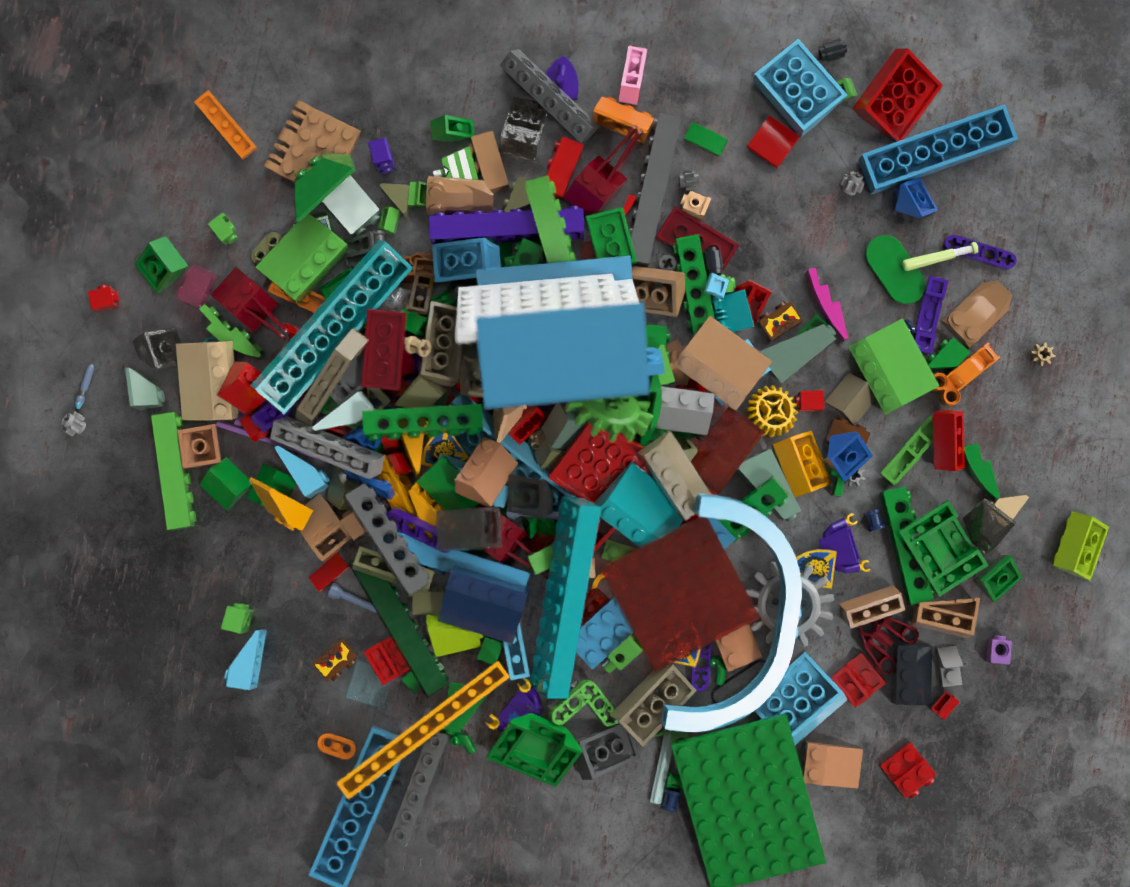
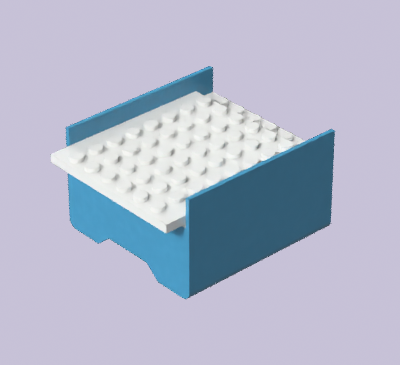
M631 256L476 270L478 286L459 287L457 343L478 341L485 409L649 394L648 375L664 374V362L660 349L654 347L647 348L644 302H638L632 279Z

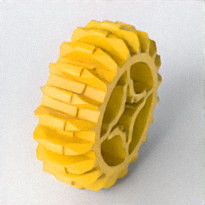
M772 385L770 388L764 386L762 390L758 389L756 394L751 395L752 400L747 402L750 407L746 409V412L751 413L747 416V419L753 420L750 426L756 425V432L762 430V435L764 436L768 433L769 437H773L775 434L779 437L782 433L786 434L788 428H793L792 422L797 421L794 415L798 414V411L793 408L796 407L797 403L791 402L794 397L788 398V391L782 393V387L776 390L775 386ZM763 398H774L777 401L772 403L768 400L765 401ZM774 406H776V407L773 409V410H774V411H773V414L770 415L771 410H772L771 408H773ZM759 409L762 411L763 417H761ZM774 420L781 423V425H771L767 422Z

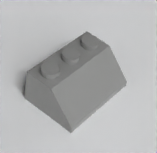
M661 387L662 405L656 429L707 435L713 414L715 394Z

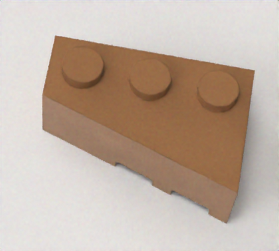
M980 598L919 603L914 606L911 625L963 638H970L974 636Z

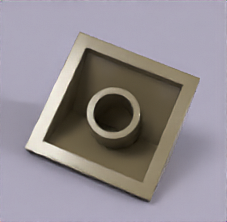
M848 373L825 400V403L855 426L874 403L876 397L866 381Z

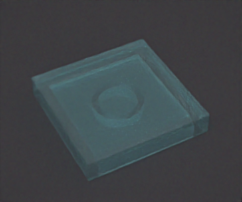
M357 660L346 698L384 708L392 681L382 685L371 664Z

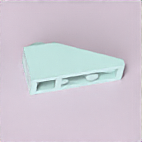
M360 391L312 428L320 430L363 421L362 411L376 409L364 393Z

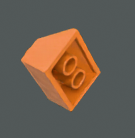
M602 96L593 111V120L597 124L624 136L629 133L634 125L638 126L631 139L641 129L643 133L637 141L643 144L654 122V118L649 113L635 111L628 104L621 105L612 97L605 98Z

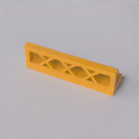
M392 454L385 455L382 472L376 478L380 481L386 480L392 485L395 495L392 500L387 499L391 508H398L419 518L413 501L409 498V490L412 484L408 476L395 474L388 457ZM408 522L409 528L414 529L415 526Z

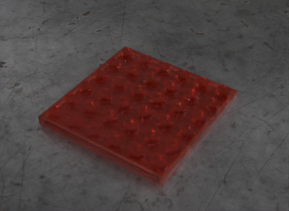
M699 516L600 567L655 671L760 618L708 517Z

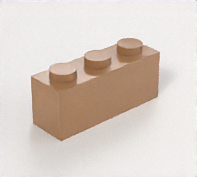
M493 131L472 136V143L469 146L472 155L476 154L477 161L474 162L477 173L481 172L483 178L479 180H485V184L492 193L509 189V183Z
M893 585L839 603L843 621L850 629L905 611L901 592Z

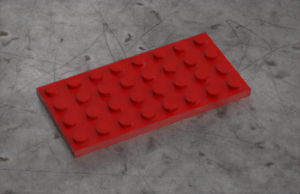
M588 422L548 474V479L575 496L584 498L592 503L604 493L631 462H634L653 478L638 455V452L645 447L634 440L628 442L622 433H618L614 442H610L609 433L601 429L597 435L593 436L591 435L593 426ZM708 489L711 495H717L716 493ZM694 514L687 520L683 519L682 523L680 524V526L678 527V529L676 530L668 544L662 549V551H664L671 543H673L701 516Z

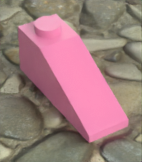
M628 47L619 102L637 105L647 49Z

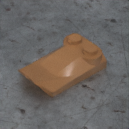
M428 176L426 212L429 216H433L434 213L453 215V212L472 214L473 211L491 213L493 210V193L488 189L485 180Z
M998 280L981 283L941 323L969 349L1009 310L1012 294Z

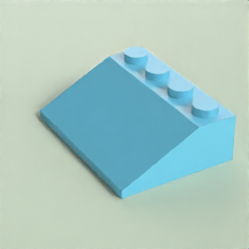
M799 39L758 70L753 78V83L800 137L814 128L847 97L845 91Z
M804 652L787 667L782 680L774 692L754 711L761 719L786 713L794 744L796 745L846 702L847 698L844 692Z

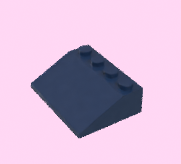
M454 565L449 576L438 621L513 644L530 588Z

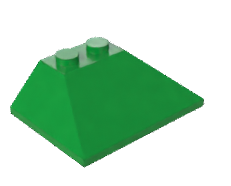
M322 153L319 157L316 155L309 161L310 165L305 170L301 168L295 174L294 209L298 222L307 216L355 171L352 157L349 154Z
M949 500L898 531L939 597L989 566L979 549L973 546L957 520L959 516Z
M530 713L512 719L487 754L486 759L557 787L582 753V748L566 727Z

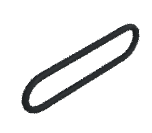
M756 660L752 664L748 665L747 667H745L744 669H742L741 671L727 679L724 682V685L733 680L734 678H736L737 676H739L740 674H742L743 672H745L746 670H748L749 668H751L752 666H754L755 664L759 662L765 663L766 660ZM718 685L711 693L712 700L715 703L719 702L715 699L714 693L723 685Z

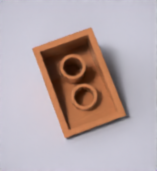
M805 741L801 766L805 783L858 788L863 749Z

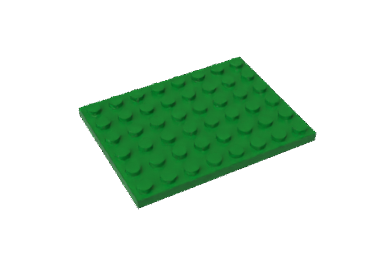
M786 713L671 743L711 887H736L826 863Z

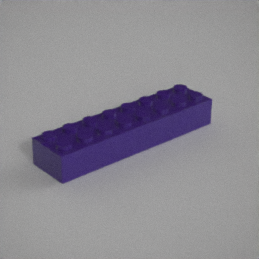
M569 206L567 209H561L559 215L560 218L564 217L565 235H571V240L584 239L583 208L579 209L578 206ZM532 208L529 211L511 209L510 212L492 210L491 213L473 211L472 214L453 212V215L434 213L433 216H429L430 240L432 244L477 238H491L493 243H517L518 241L522 242L523 238L532 242L540 240Z

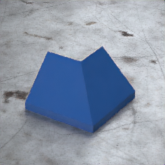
M921 178L905 182L894 191L898 197L895 211L918 218L939 211Z
M855 431L830 436L828 457L824 461L845 482L873 455L859 433Z

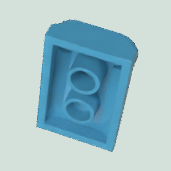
M486 238L432 244L436 283L477 278L476 270L501 268L500 247Z

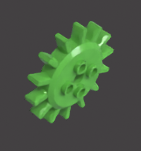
M638 395L567 402L565 407L566 412L580 413L576 418V425L587 421L593 426L591 435H597L600 429L607 431L610 442L615 441L618 433H622L628 442H632L636 432L643 436L653 418L652 414L646 413L650 402L637 401Z

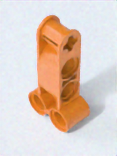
M989 342L947 375L943 373H936L934 375L935 378L941 381V387L931 391L941 393L939 395L941 405L951 407L957 404L961 398L959 390L1000 358L990 348ZM947 393L953 395V402H949L946 399Z

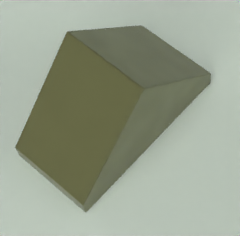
M380 184L379 186L383 193L400 210L401 214L407 218L409 215V185Z

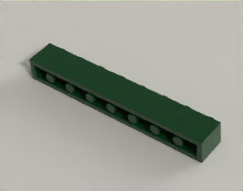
M355 559L349 561V566L351 569L353 568ZM352 569L425 696L428 698L448 685L449 677L444 670L441 671L437 665L439 660L434 653L431 654L427 648L429 643L424 636L421 637L419 635V626L414 619L411 621L409 618V609L405 603L401 604L398 597L400 594L396 587H391L386 580Z

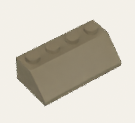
M430 301L425 340L430 341L431 351L429 355L422 357L420 376L440 386L451 388L458 383L463 342L457 343L456 338L458 307Z
M670 430L638 452V455L677 515L684 520L695 514L694 507L697 493L711 495Z
M661 661L610 715L633 739L644 747L663 727L661 724L663 706H683L697 690L673 664Z

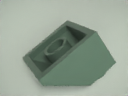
M125 368L130 406L138 410L163 407L162 402L165 401L163 390L141 373L131 368Z

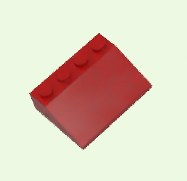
M898 48L892 52L852 109L864 121L892 141L898 142L906 138L943 84L908 48Z

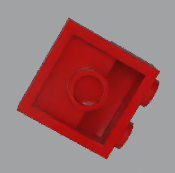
M911 742L905 744L879 765L904 798H914L919 794L918 789L923 785L927 787L935 781L933 777L937 775Z

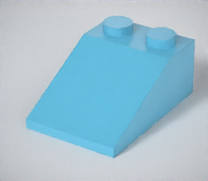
M278 445L274 447L305 497L311 499L329 488L328 482L331 480L325 471L317 469Z
M256 630L230 665L229 670H226L224 681L227 682L226 687L245 690L257 688L267 630Z

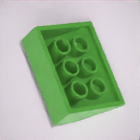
M308 214L293 226L255 268L299 305L349 251V247L333 231Z
M904 319L849 346L884 414L939 387Z

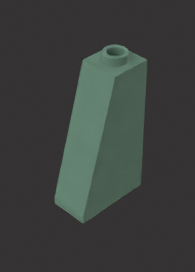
M822 324L760 352L773 361L769 368L779 381L783 383L836 340L834 335L837 333L830 325L826 327L825 324Z
M771 448L733 466L734 470L752 490H755L774 475L786 489L789 497H787L788 501L781 507L776 506L771 511L779 520L786 519V521H790L797 517L796 513L800 512L801 509ZM764 495L761 500L764 503H770L772 497Z

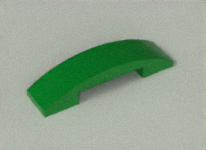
M648 375L649 394L646 401L650 402V406L646 413L652 414L653 418L645 434L641 436L636 432L633 438L634 441L643 447L646 446L652 437L661 412L662 390L658 375Z

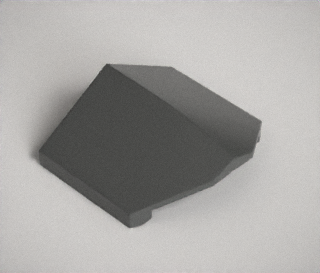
M373 232L343 240L349 247V251L343 256L344 266L354 269L374 246Z

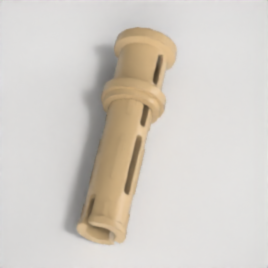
M415 336L405 337L404 349L408 353H418L419 356L426 357L431 351V343L425 339L418 340Z

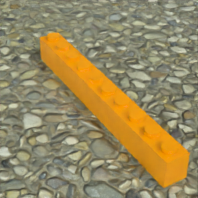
M497 661L337 782V785L345 796L350 799L510 678V676L499 661Z

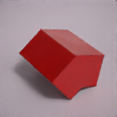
M251 413L239 421L254 442L259 439H265L270 430L263 433L250 420L255 414Z
M401 436L399 439L391 440L388 437H384L381 440L385 455L399 452L402 445Z
M945 691L931 710L941 720H945L958 705L959 701L952 694Z

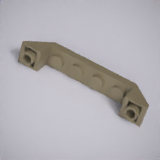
M352 329L335 348L297 408L296 420L312 427L321 416L319 412L354 358L360 355L369 341L366 337Z
M463 342L459 368L461 395L482 398L484 393L480 378L477 342Z

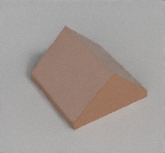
M216 424L178 430L183 469L209 467L221 463Z

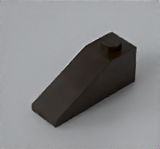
M415 274L407 312L427 315L435 276Z

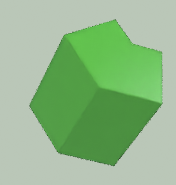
M421 181L410 182L409 208L426 207L427 183Z
M390 206L383 207L378 230L395 235L401 214L400 210Z

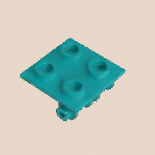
M745 289L724 295L722 299L712 297L711 303L714 319L730 331L736 332L754 327Z

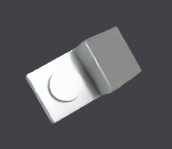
M957 647L936 648L941 687L962 685L960 667L963 666Z

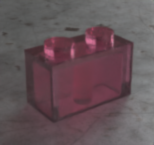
M193 264L186 271V280L184 285H181L178 289L177 299L200 309L206 304L218 276Z

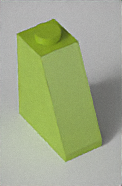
M426 615L427 629L436 657L481 647L480 639L484 638L482 634L440 622L437 615Z

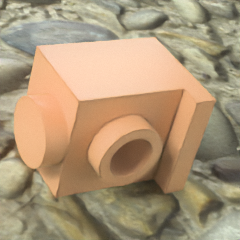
M690 191L688 195L684 194L680 204L683 205V211L703 220L711 198ZM695 200L699 204L695 206L692 204V201Z

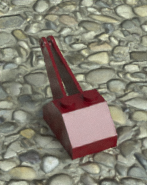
M634 125L606 160L599 155L587 164L564 195L563 201L567 205L578 206L579 209L583 208V217L585 219L588 215L603 212L628 182V178L620 172L643 130L640 129L635 134L615 167L609 163L633 136L638 126Z
M237 267L229 273L211 294L216 301L252 332L256 333L264 326L283 340H286V337L266 322L271 318L288 335L291 334L273 314L280 305Z
M481 504L460 532L505 565L510 557L531 569L527 562L513 554L519 545L528 554H533L522 544L527 533L493 507L489 508ZM543 572L538 573V574L542 575L543 577H545L546 579H548V577H549V576H547L546 574H544Z

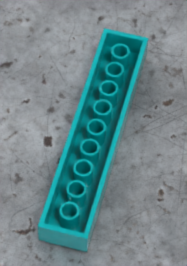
M378 240L250 386L285 415L318 377L333 351L352 329L358 331L367 320V309L377 310L413 267L387 242Z
M562 496L561 503L559 504V518L555 526L556 536L552 544L553 553L552 559L549 562L550 571L546 581V595L542 603L543 612L539 621V636L536 639V654L533 657L534 665L530 675L531 686L546 698L568 699L601 511L600 506L584 498Z

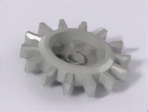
M774 561L770 563V570L774 576L769 580L759 572H756L754 575L756 580L763 585L761 591L747 588L745 593L750 597L758 598L757 605L746 606L744 610L747 614L759 612L761 619L755 621L751 629L756 631L763 625L771 629L766 635L765 642L768 644L773 641L779 603L774 604L772 599H780V577L777 564ZM811 564L805 568L802 575L800 574L801 600H805L807 604L805 606L800 605L801 618L798 620L797 628L800 642L804 647L808 646V638L805 631L811 628L821 637L824 634L822 627L815 623L818 617L826 620L833 619L831 612L821 610L820 608L821 603L834 601V594L819 595L818 589L825 586L827 579L822 577L815 583H812L808 579L813 571V565Z

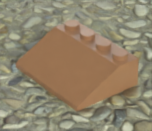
M709 316L673 365L712 394H715V396L734 410H737L773 361Z

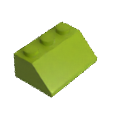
M1072 511L1067 519L1064 535L1060 539L1058 552L1054 556L1053 566L1064 572L1091 581L1109 526L1093 516Z

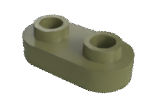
M275 232L269 233L252 251L251 258L253 262L258 265L263 260V258H258V254L264 253L265 257L278 244L282 236ZM276 239V244L272 245L271 240Z

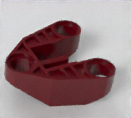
M889 617L870 622L872 629L869 632L863 631L862 625L858 626L863 650L877 670L885 675L894 672L895 661L886 654V651L875 644L872 639L874 638L887 649L892 646L894 639L882 631L881 627L907 644H913L919 638L917 628ZM909 629L914 632V638L910 641L904 637L906 630ZM884 660H888L891 663L889 671H883L881 668Z

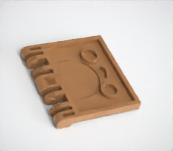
M297 100L294 108L305 113L306 116L296 110H292L291 115L303 122L301 126L291 120H287L285 124L298 132L295 133L283 127L277 140L290 147L288 149L283 145L275 143L274 148L286 155L282 159L270 153L268 157L281 165L279 166L272 161L266 160L263 167L294 182L295 174L301 168L305 170L310 165L309 161L316 155L318 157L322 153L351 155L362 132Z

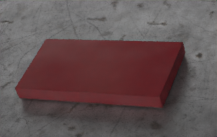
M674 206L655 239L673 249V244H676V238L699 234L702 253L710 247H716L717 250H721L723 267L725 269L739 244L677 206ZM686 252L683 255L691 261L694 259V255L691 252Z
M367 309L365 337L369 341L364 347L361 387L401 391L407 312Z

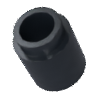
M837 39L818 47L821 61L830 62L845 57V53H847L845 41L842 42L841 39Z
M716 247L705 249V252L702 254L707 276L711 273L721 275L722 269H724L721 250H717Z

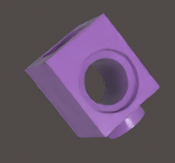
M994 635V639L987 638L986 662L1010 664L1012 641L1006 640V636ZM998 644L1002 646V652L999 655L995 652V647Z

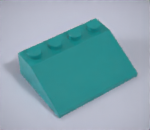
M631 462L594 502V504L601 507L600 517L653 558L668 544L683 521V518L677 515L655 479L634 462Z

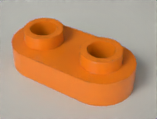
M325 733L318 739V748L323 753L341 759H350L356 753V745L350 739L332 733ZM326 739L331 740V746L325 744ZM345 745L350 747L349 752L344 751L343 747Z

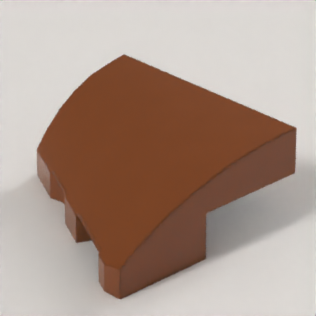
M433 250L425 253L419 251L412 256L402 257L413 269L400 283L413 284L416 273L434 276Z

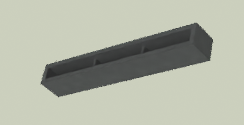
M659 113V118H654L652 129L656 131L654 137L650 136L648 148L652 149L650 155L646 154L644 166H647L646 173L642 172L640 184H643L642 191L637 193L636 202H639L638 209H634L632 220H635L634 228L630 227L629 229L637 259L635 265L644 267L649 265L681 117Z

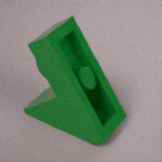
M522 516V525L530 539L537 532L556 535L555 526L558 520Z

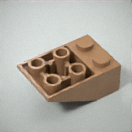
M319 493L305 504L313 512L304 529L299 531L322 562H326L353 541V539L340 522V517L323 495Z

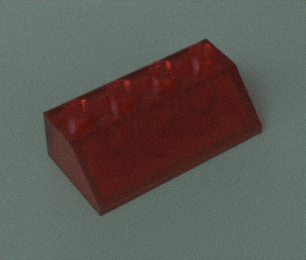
M728 406L698 446L697 453L691 460V464L706 487L719 494L765 432L742 414Z

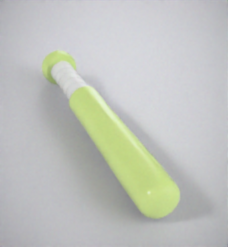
M973 242L963 248H952L906 259L902 262V266L905 271L953 259L959 255L978 253V246L976 242Z

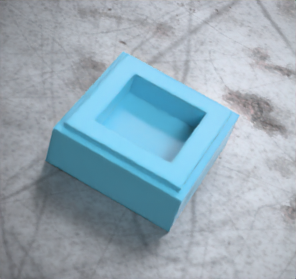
M711 273L704 292L722 299L724 298L729 280Z

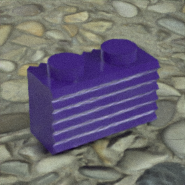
M381 138L369 141L368 146L371 159L376 171L381 174L392 172L395 169L387 139Z

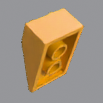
M420 419L417 422L420 427H426L427 425L425 419ZM400 420L397 423L400 428H406L409 425L406 420ZM424 434L420 435L419 438H408V435L401 436V441L415 478H418L420 473Z
M415 482L410 488L409 493L419 519L447 533L452 532L458 521ZM425 531L428 538H432V534L429 531Z
M252 477L249 481L266 510L275 516L273 520L291 530L297 528L302 531L313 512L312 509Z

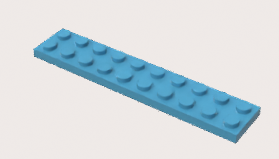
M701 516L580 627L576 653L593 670L630 634L635 632L735 540V537L717 518Z

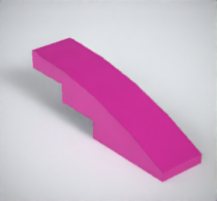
M816 268L808 269L806 276L820 312L828 325L837 333L836 336L840 341H846L848 335L840 301L832 303L828 284L820 286Z

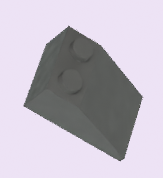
M619 724L576 739L582 748V753L575 761L582 780H593L641 758L635 740Z

